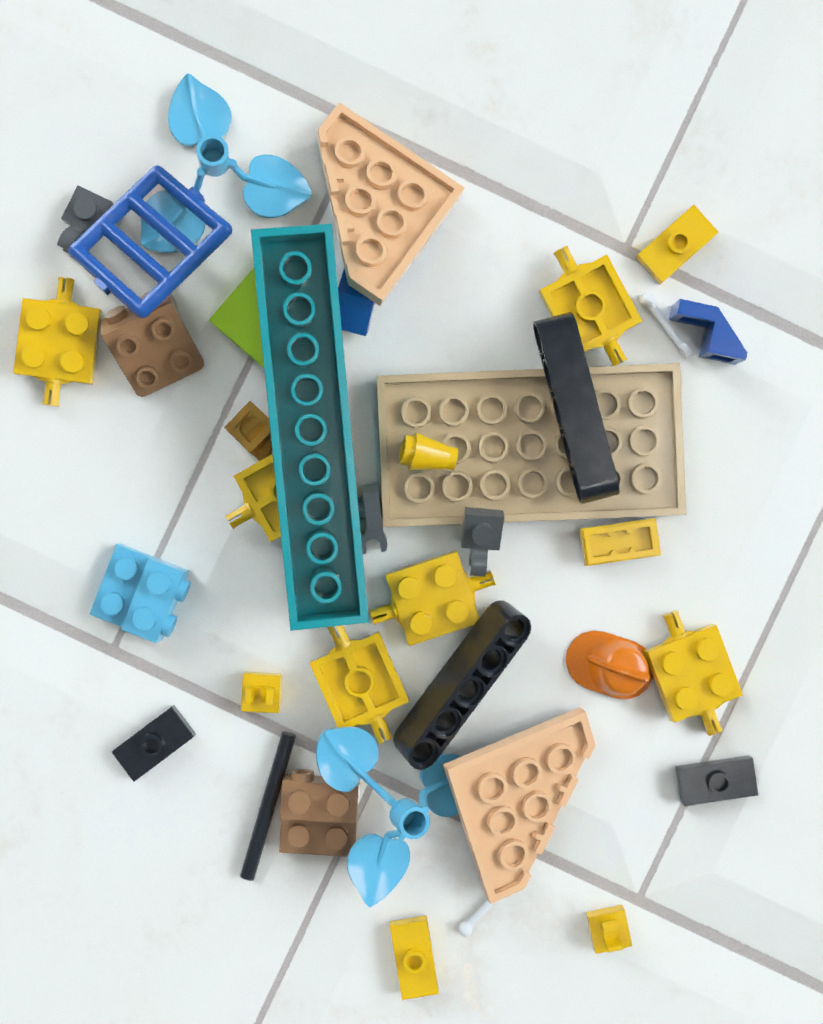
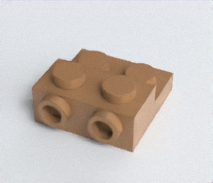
M295 769L291 771V774H285L282 780L279 852L348 857L350 849L356 843L359 783L353 790L342 792L329 786L322 776H314V771Z

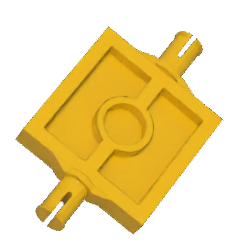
M568 245L558 249L553 254L564 273L557 281L540 289L538 292L550 316L553 317L568 312L574 314L584 352L603 347L612 366H617L628 360L617 339L625 331L640 324L642 319L608 255L606 254L591 263L577 265L568 249Z
M58 277L56 299L42 301L22 298L13 373L16 375L36 377L46 382L42 404L59 407L61 385L70 383L93 385L102 317L101 309L79 306L72 302L75 280L67 277L66 279Z
M273 454L233 476L242 491L245 505L226 514L225 517L227 521H231L242 515L229 523L232 529L253 518L262 526L270 542H273L281 537L274 461Z
M457 550L385 573L391 591V604L371 609L370 614L374 625L396 618L403 627L408 645L412 646L475 625L479 619L475 607V591L495 586V580L491 570L486 572L485 577H469L462 567Z
M678 610L671 611L662 615L671 636L667 637L661 644L644 650L646 659L669 720L676 723L691 716H701L707 735H715L716 732L720 733L723 731L715 710L723 703L743 696L717 625L710 624L697 630H684Z
M343 625L336 626V629L334 626L327 627L335 647L328 654L310 661L309 664L337 727H354L356 725L370 724L378 744L384 743V737L386 741L392 739L393 736L388 729L384 717L392 709L408 703L409 698L380 632H375L362 639L349 640Z

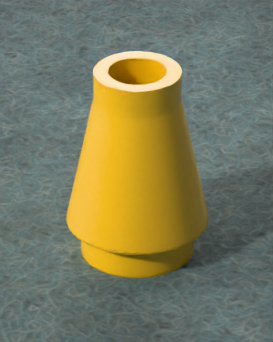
M417 432L414 435L405 434L401 444L399 464L408 466V470H454L458 458V448L450 447Z

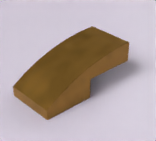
M249 401L224 428L249 453L261 461L273 454L270 421L254 403Z

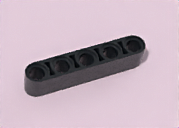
M568 312L534 321V335L578 500L581 504L619 495V482L574 314Z
M499 600L487 607L396 729L393 737L394 745L414 769H426L437 761L528 639L531 633V622L510 603Z

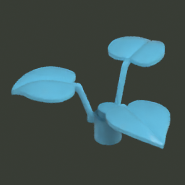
M187 73L183 77L172 96L168 112V122L172 135L181 145L186 147L197 145L196 152L200 167L197 169L194 190L200 192L206 175L218 177L223 175L228 169H231L242 181L248 182L243 190L244 201L250 210L258 216L270 219L278 218L290 213L309 200L311 189L304 176L293 165L278 156L266 154L256 156L250 162L249 175L245 174L237 165L236 160L229 158L228 145L222 138L226 135L231 125V111L228 103L219 93L198 81L191 74ZM166 190L159 191L147 200L146 203L194 244L200 240L206 224ZM141 218V244L144 248L159 253L180 252Z
M352 726L326 729L321 733L316 747L317 766L324 781L338 791L349 792L362 779L391 806L390 821L397 829L387 831L384 838L377 834H367L361 837L352 846L348 854L347 870L365 904L368 907H372L384 899L397 886L406 873L410 862V850L407 843L403 840L405 838L418 839L428 831L430 826L429 809L442 817H451L458 814L443 764L462 756L441 754L432 766L420 771V779L425 788L419 792V805L408 798L396 801L366 773L375 767L379 757L378 745L373 736L361 728Z

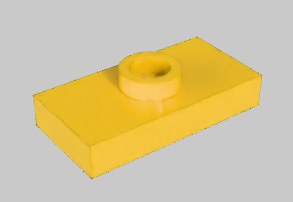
M693 204L635 258L661 285L719 232Z
M656 518L579 529L584 566L661 555Z
M427 915L390 921V931L402 1000L439 994Z

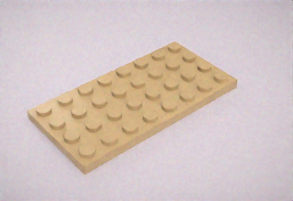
M680 363L589 367L619 482L620 493L619 495L585 504L579 502L574 488L543 369L377 376L383 527L463 524L465 507L503 510L504 522L686 515ZM417 432L450 447L458 448L455 469L408 470V466L400 465L399 456L404 435H414Z

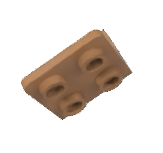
M149 292L145 293L140 298L143 299ZM172 293L146 318H139L130 309L125 308V306H118L104 315L105 319L101 320V337L133 390L140 397L156 392L204 367L203 357L178 314L176 300Z

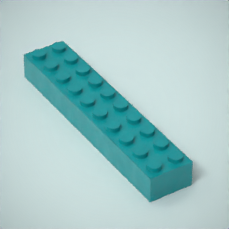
M332 224L251 229L290 631L369 623Z

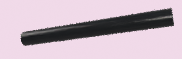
M286 731L281 733L240 873V877L248 881L255 879L282 787V780L285 776L296 735Z

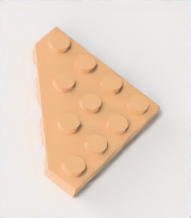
M339 102L318 128L317 140L348 285L381 306L462 196L465 187Z
M580 707L443 764L485 896L490 904L526 888L531 877L529 871L538 853L542 855L555 829L553 822L561 806L566 807L579 780L576 775L584 759L590 758L596 746L586 711Z

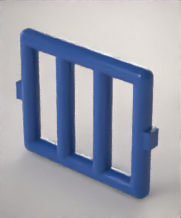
M156 165L73 242L68 249V253L95 278L94 283L107 296L112 293L137 317L146 318L232 234V226L204 203L203 195L199 191L194 190L193 186L190 189L186 188L163 167ZM158 184L213 230L198 245H195L143 200ZM130 210L134 211L186 256L173 270L168 272L116 226ZM103 236L109 239L158 283L143 299L138 297L88 252Z

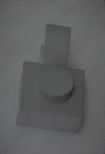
M77 185L61 217L70 226L62 232L57 245L63 248L64 252L68 253L70 245L113 205V202Z
M378 483L363 485V496L357 497L359 520L366 519L367 526L361 533L362 552L366 554V542L371 538L379 540L381 552H385L387 550V537L383 531Z
M465 507L461 547L471 549L469 555L470 576L485 577L488 550H500L504 524L503 510Z

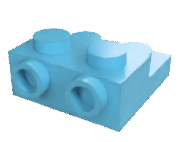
M116 544L90 615L121 626L123 631L158 643L163 640L164 636L169 638L174 630L177 616L173 615L177 602H183L190 589L191 581L186 580L190 570L126 545Z

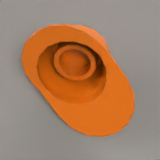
M592 630L582 633L572 640L567 649L566 665L568 672L576 683L586 689L613 698L628 700L639 696L647 690L653 679L644 653L646 648L635 641L607 632Z

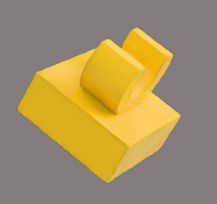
M244 672L242 678L241 711L279 713L282 673Z
M622 904L586 912L595 954L610 953L632 947L626 913Z

